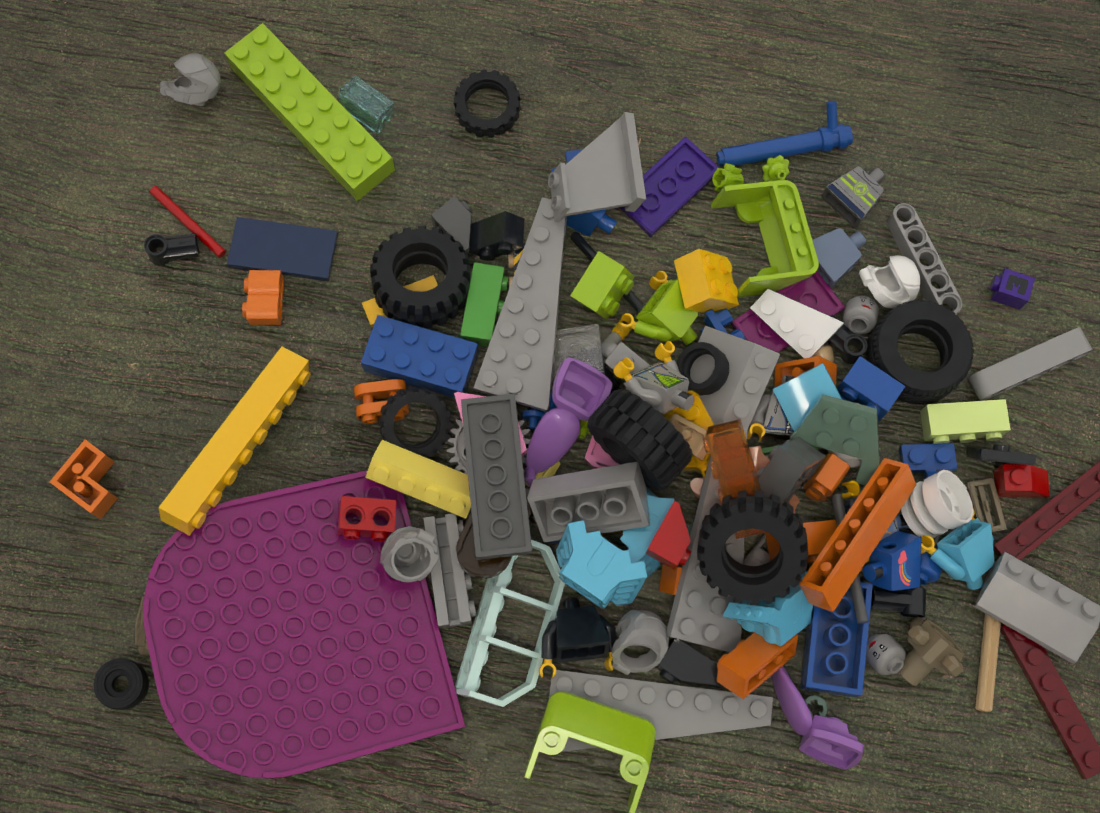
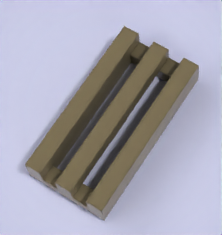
M989 478L967 482L965 484L966 490L969 493L975 512L973 517L984 522L975 490L976 487L985 522L991 523L992 533L1007 530L994 479ZM983 485H987L997 526L993 525Z

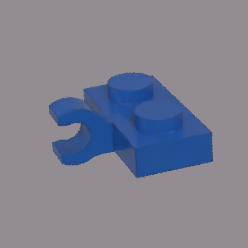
M954 443L912 444L899 447L900 462L908 464L912 473L923 472L924 479L941 470L951 472L957 469Z

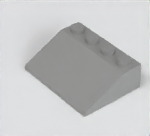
M705 326L698 342L712 344L726 355L729 362V375L720 390L710 395L699 396L716 429L719 421H727L745 427L748 430L780 354L756 343ZM709 354L698 357L690 370L691 380L698 384L708 380L715 368V359Z

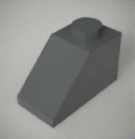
M454 196L431 215L432 222L435 228L441 229V234L444 235L447 232L454 237V242L459 241L469 258L472 210L466 202H460Z

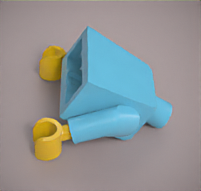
M972 516V520L957 527L937 543L938 549L934 548L935 542L931 536H921V554L928 552L931 555L930 559L939 565L949 577L965 581L968 589H979L983 586L982 575L994 565V538L991 523L981 522L978 518L975 519Z

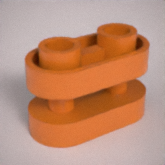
M392 379L361 383L354 386V398L363 401V404L356 406V418L362 420L363 424L377 423L381 416V408L388 401L374 402L373 400L389 398L391 395L397 394L398 390H406V381ZM408 404L398 411L394 421L405 418L404 415L409 413Z

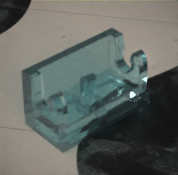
M356 75L339 90V103L355 119L378 134L382 130L384 119L388 122L390 121L394 102Z

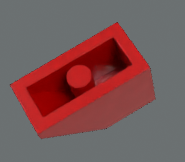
M1003 464L993 471L998 497H1050L1047 470L1033 465Z
M674 501L645 553L674 570L678 564L684 566L692 552L687 549L691 540L678 502Z

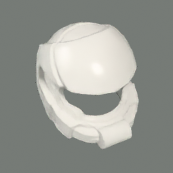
M890 256L889 264L885 267L869 265L859 271L864 286H868L874 298L883 307H897L899 304L902 305L905 302L914 301L920 289L919 271L915 263L905 256Z

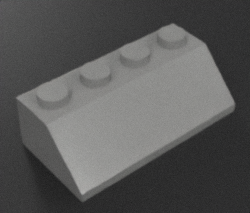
M638 462L533 479L527 497L543 542L561 540L568 523L582 520L585 523L586 533L595 531L608 533L646 527L650 524L646 485Z
M1004 552L989 569L974 606L1072 664L1077 662L1100 623V605L1007 552Z

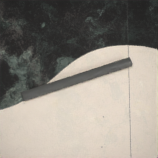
M842 494L831 496L837 527L846 515ZM858 574L850 586L857 624H864L869 621Z

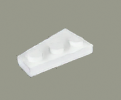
M767 289L750 307L753 312L803 358L813 357L844 324V322L770 289Z

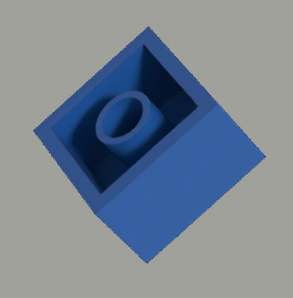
M860 356L837 387V390L842 400L876 408L879 422L890 410L905 386Z

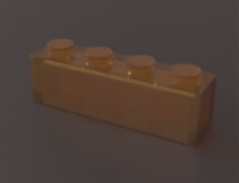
M741 419L709 426L705 437H703V445L706 453H711L712 456L711 472L713 478L718 479L721 488L718 489V495L721 504L722 499L728 495H732L733 498L738 497L739 491L747 490V495H755V490L761 491ZM749 528L734 534L736 539L767 532Z

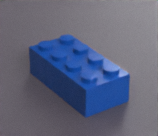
M377 315L361 360V365L364 372L391 380H405L408 385L426 388L429 391L455 398L454 393L467 392L479 355L478 343Z
M860 582L869 621L873 584ZM850 587L834 612L813 605L811 623L806 628L800 689L854 698L862 696L869 622L857 624Z

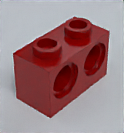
M341 496L337 535H343V538L348 540L360 539V536L371 537L372 541H386L390 534L395 531L396 500ZM355 514L359 517L360 522L354 525L350 524L345 516ZM375 516H383L387 521V525L378 526L374 523L373 518Z

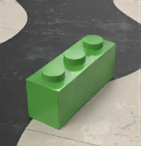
M474 262L460 334L461 339L478 343V346H489L497 324L498 315L500 316L505 302L501 300L502 291L507 292L509 277L505 276V267Z

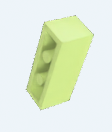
M1006 399L927 404L920 411L924 442L933 441L934 444L949 443L950 440L959 439L960 443H969L976 441V438H986V441L1001 440L1002 436L1011 430Z

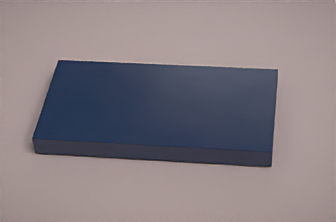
M237 217L227 265L230 268L245 270H281L282 274L287 276L329 281L338 232L335 230Z

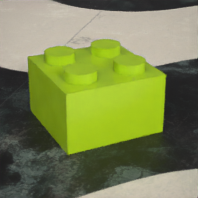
M598 251L570 296L586 308L608 320L610 316L613 317L617 313L622 296L624 294L627 295L632 289L635 276L623 265Z

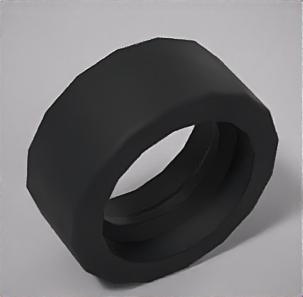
M705 342L693 343L686 347L679 355L676 363L680 373L689 380L688 390L702 396L710 395L720 390L729 375V362L726 355L712 344ZM709 354L715 359V368L712 375L702 383L693 382L690 378L692 364L698 357Z

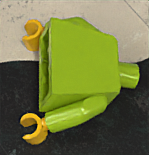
M658 271L655 277H651L649 281L650 287L656 291L636 316L638 321L635 322L634 317L630 313H625L622 315L621 320L628 324L619 322L617 329L622 333H627L634 329V332L661 342L681 339L685 345H688L697 338V334L690 326L697 318L698 312L685 309L678 279H670L668 281L667 274L664 271Z

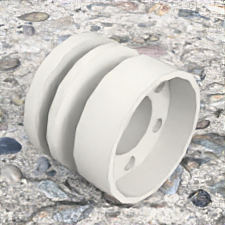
M941 470L924 479V482L919 481L916 483V487L901 508V512L907 525L915 535L919 537L929 535L935 538L938 535L944 534L948 529L953 530L972 520L973 505L969 493L960 479L948 470Z

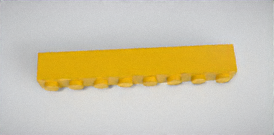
M281 346L158 507L161 521L189 536L195 528L199 529L202 526L208 510L211 506L215 507L219 503L222 491L227 485L231 486L239 468L242 464L246 465L250 461L253 449L257 444L261 445L268 434L267 430L272 424L276 425L284 407L292 404L298 388L305 386L311 375L309 372V360Z

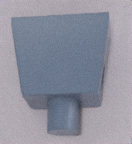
M838 228L812 240L819 262L817 271L831 289L858 264L862 257L859 248L866 244V240L859 231L848 237L843 229Z

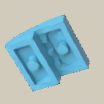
M824 363L772 389L794 432L822 394L842 399Z

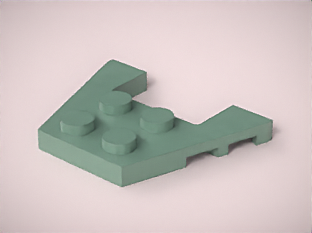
M822 394L789 439V441L800 437L810 445L862 459L856 477V482L866 486L880 465L876 408Z

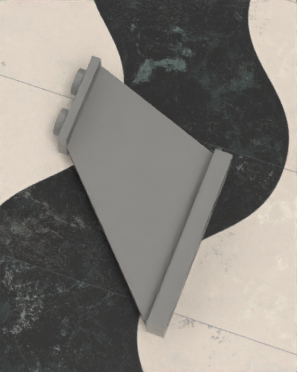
M624 112L617 121L566 165L565 163H560L550 173L548 186L551 188V209L554 213V221L559 222L564 216L624 206L625 211L635 212L646 200L634 113Z

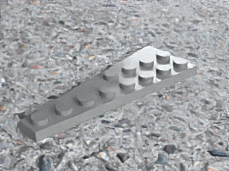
M544 197L541 199L474 385L475 391L491 396L515 394L516 403L544 412L550 410L555 337L557 336L560 302L559 292L562 279L561 270L564 257L563 247L567 216H564L559 222L554 221L551 199Z
M719 421L715 435L717 438L713 443L690 535L691 542L687 548L692 552L682 567L667 626V636L731 652L741 641L742 626L737 623L736 619L730 620L723 617L729 602H733V597L728 595L727 598H724L718 594L719 588L717 586L715 588L710 587L706 582L707 575H702L699 568L700 561L697 560L699 532L705 515L710 514V508L715 503L721 506L724 497L732 495L733 498H736L739 491L746 490L747 428L727 421ZM745 529L731 535L725 544L728 554L741 564H744Z
M556 670V675L551 678L549 698L556 691H567L650 720L655 727V740L771 726L773 697L749 694L746 698L742 699L733 692L561 670ZM568 737L565 748L561 752L597 747Z

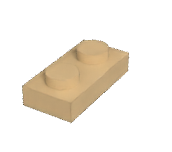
M674 413L670 422L684 436V440L689 443L692 455L703 460L717 437Z

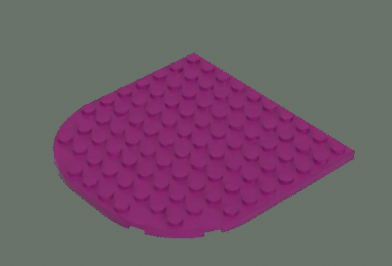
M368 470L218 504L208 510L206 519L199 529L195 528L190 536L178 530L171 536L157 556L148 576L143 600L144 630L157 692L164 713L176 734L196 755L224 771L250 778H284L465 727L426 578L421 581L402 582L386 573L383 565L380 564V555L385 541H372L371 537L360 536V539L348 540L344 539L343 535H337L341 496L396 500L395 531L411 526L403 493L365 478ZM355 514L345 516L350 524L354 525L360 522L359 517ZM375 516L373 518L376 525H387V521L383 516Z

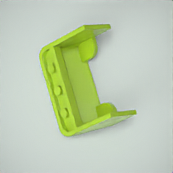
M788 180L730 185L722 188L711 203V208L735 206L737 215L743 222L759 223L770 267L763 268L754 277H749L739 287L737 298L762 295L767 289L776 292L811 277L819 267L818 258L800 195L794 183Z
M567 691L554 692L548 700L524 777L530 779L539 752L548 755L559 754L565 748L567 739L570 737L623 755L620 762V773L627 782L633 783L627 802L629 813H635L649 772L656 738V730L653 723L644 717Z

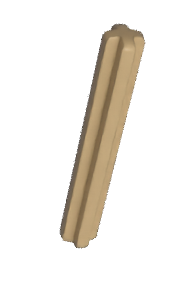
M986 613L984 617L975 708L982 712H991L993 708L1001 622Z

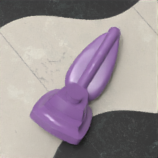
M568 357L561 363L557 371L552 395L556 408L551 409L541 418L534 430L527 451V467L524 470V480L528 482L530 487L533 479H536L537 473L552 467L570 450L580 434L579 420L588 421L589 417L611 392L612 382L609 378L585 362Z
M784 666L778 669L772 675L774 689L790 726L798 735L803 736L799 750L818 761L839 769L846 770L857 765L862 758L864 745L858 741L856 736L849 734L847 724L836 717L817 715L812 717L806 702L792 682Z

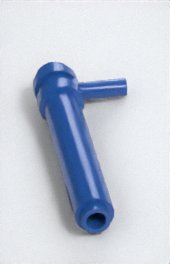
M828 101L826 103L827 127L818 128L817 131L721 148V151L716 153L718 166L723 167L725 163L739 166L766 161L768 158H776L778 155L788 157L815 151L823 153L832 151L833 148H837V150L845 149L847 145H852L853 143L852 130L849 125H837V102Z

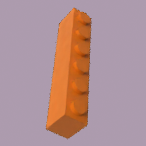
M884 458L800 582L799 585L809 604L834 612L916 487V482L908 464Z

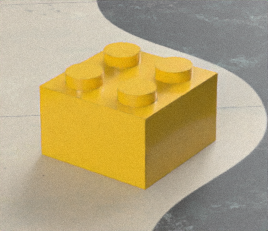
M697 249L674 260L685 309L705 314L711 309L715 313L725 308L729 310L739 305L737 298L738 289L733 281L732 265L728 257Z

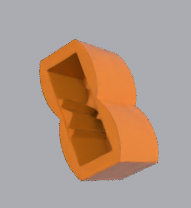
M249 270L248 278L244 279V292L248 293L247 302L242 304L243 317H246L250 325H281L284 276L281 270Z
M828 453L814 475L803 485V489L806 491L805 495L815 502L826 501L850 470L849 464L835 454Z

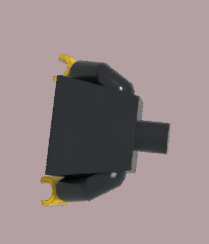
M575 597L566 599L563 602L564 609L556 611L555 620L548 623L542 636L541 658L544 659V664L539 668L540 677L543 678V668L545 666L551 667L552 678L556 675V667L552 664V659H555L556 663L607 657L604 662L605 668L608 671H613L611 664L613 659L612 647L617 640L615 627L602 615H599L595 607H580L579 600Z

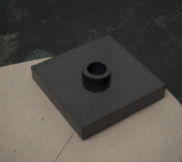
M993 444V449L967 446L966 450L967 457L980 460L1025 465L1036 464L1035 454L1010 451V446Z

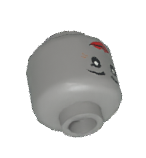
M856 296L850 299L846 304L843 315L844 325L855 334L871 332L876 327L879 314L878 305L873 299L866 296Z
M876 634L867 640L866 661L878 674H895L903 668L906 652L891 635Z

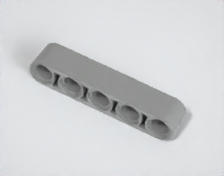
M902 203L897 205L888 218L887 225L902 256L911 259L915 263L919 271V286L926 302L932 301V303L935 302L939 305L947 304L957 315L962 308V300L918 214L909 204ZM897 216L904 217L906 222L900 221ZM908 238H914L917 244L911 243ZM920 259L927 261L929 266L922 265ZM931 282L938 283L940 289L933 287Z
M1078 327L971 375L968 380L978 399L985 401L1092 352L1093 348L1081 327Z

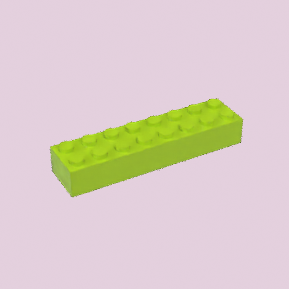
M263 23L224 52L230 68L356 201L360 200L395 171L393 158Z

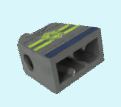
M856 167L830 183L825 188L822 198L850 225L857 229L884 192L883 187L879 183L885 179V175L877 167H874L868 174L861 167Z

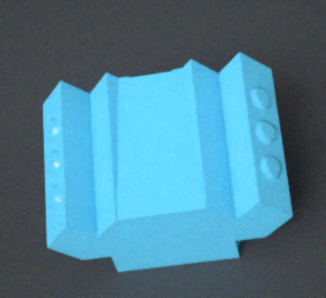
M646 487L650 524L646 527L623 530V536L620 540L629 548L631 563L644 561L647 576L650 577L660 567V562L645 553L673 504L674 498H658Z
M584 520L568 523L556 549L558 565L562 568L559 572V578L562 582L603 609L606 608L610 601L616 606L632 603L647 578L645 562L631 563L629 550L622 551L603 538L600 531L586 533Z
M805 572V574H802V575H801V581H802V579L804 578V576L806 575L807 572ZM798 584L794 588L790 586V593L783 598L777 595L775 596V602L769 604L765 600L759 601V605H750V601L743 600L742 604L729 602L723 617L730 620L736 619L737 623L741 624L742 628L746 631L755 632L762 636L766 642L777 644L781 647L811 623L813 605L809 604Z

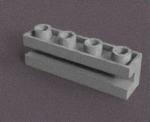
M453 513L445 514L443 518L435 519L434 516L423 518L425 531L435 535L434 542L438 552V560L431 571L438 627L443 629L472 624L471 617L476 616L474 600H469L468 590L472 589L471 575L465 574V571L458 562L456 552L457 541L464 528L463 520H458L457 515Z

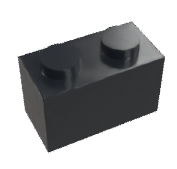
M504 211L472 223L469 253L480 256L481 260L492 261L495 257L512 254V251L523 248L525 219Z

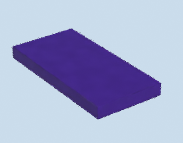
M685 136L643 175L646 200L635 212L625 211V206L619 208L649 237H652L712 181L714 172L720 167Z

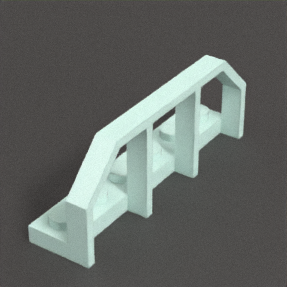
M531 540L532 548L541 552L554 580L548 604L506 589L511 582V569L518 555L512 556L509 565L502 573L487 579L455 683L457 695L504 707L535 688L539 676V668L543 662V658H541L542 636L548 623L555 620L556 611L558 610L565 583L559 578L560 567L550 546ZM503 596L546 611L535 651L493 638L497 629L495 623L498 613L504 606L505 600ZM489 644L532 658L526 682L498 699L477 693L481 682L479 677L481 669L488 660L489 652L487 649Z

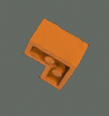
M86 439L50 480L52 485L99 519H102L118 499L98 483L115 461Z

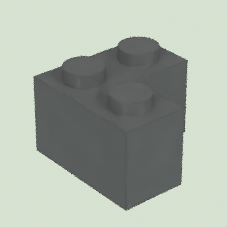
M800 437L792 441L787 440L783 445L775 446L768 455L770 462L766 468L762 467L755 475L754 480L756 483L751 491L754 493L755 490L764 491V496L770 498L771 494L780 497V504L783 505L784 502L789 503L800 485L814 475L826 456Z

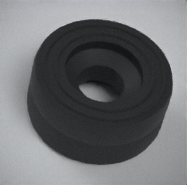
M116 658L106 662L97 671L94 678V692L97 699L104 706L117 710H127L138 705L144 699L149 686L148 675L145 669L139 663L125 658ZM120 676H125L129 683L127 689L123 692L116 691L114 687L115 680Z

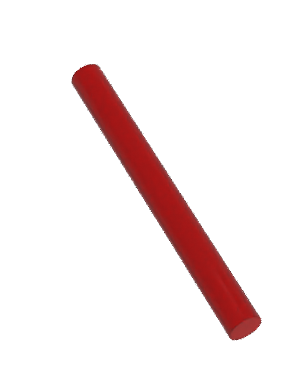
M155 185L150 189L149 193L193 234L195 233L197 238L218 258H222L226 254V250L158 186Z

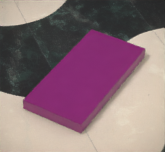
M818 271L811 277L776 292L828 316H836L845 309V306ZM751 309L734 319L731 323L735 330L740 329L747 341L777 353L790 346Z

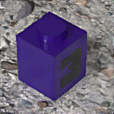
M1005 268L999 276L995 275L991 282L990 290L993 293L990 300L1020 310L1029 301L1035 278Z

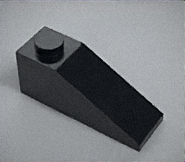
M677 638L673 640L663 659L656 667L661 671L659 675L672 684L676 680L683 684L727 689L717 682V664Z

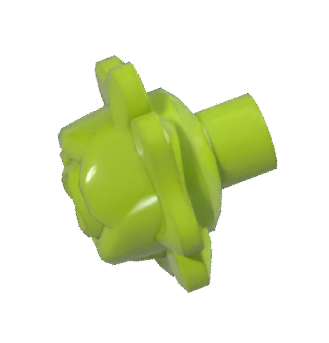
M778 155L776 158H768L767 163L762 166L764 172L763 180H785L786 176L790 173L788 169L789 160L784 159L781 155Z

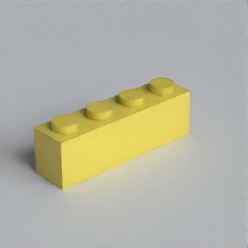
M382 440L372 457L365 478L465 519L467 518L471 509L467 474Z

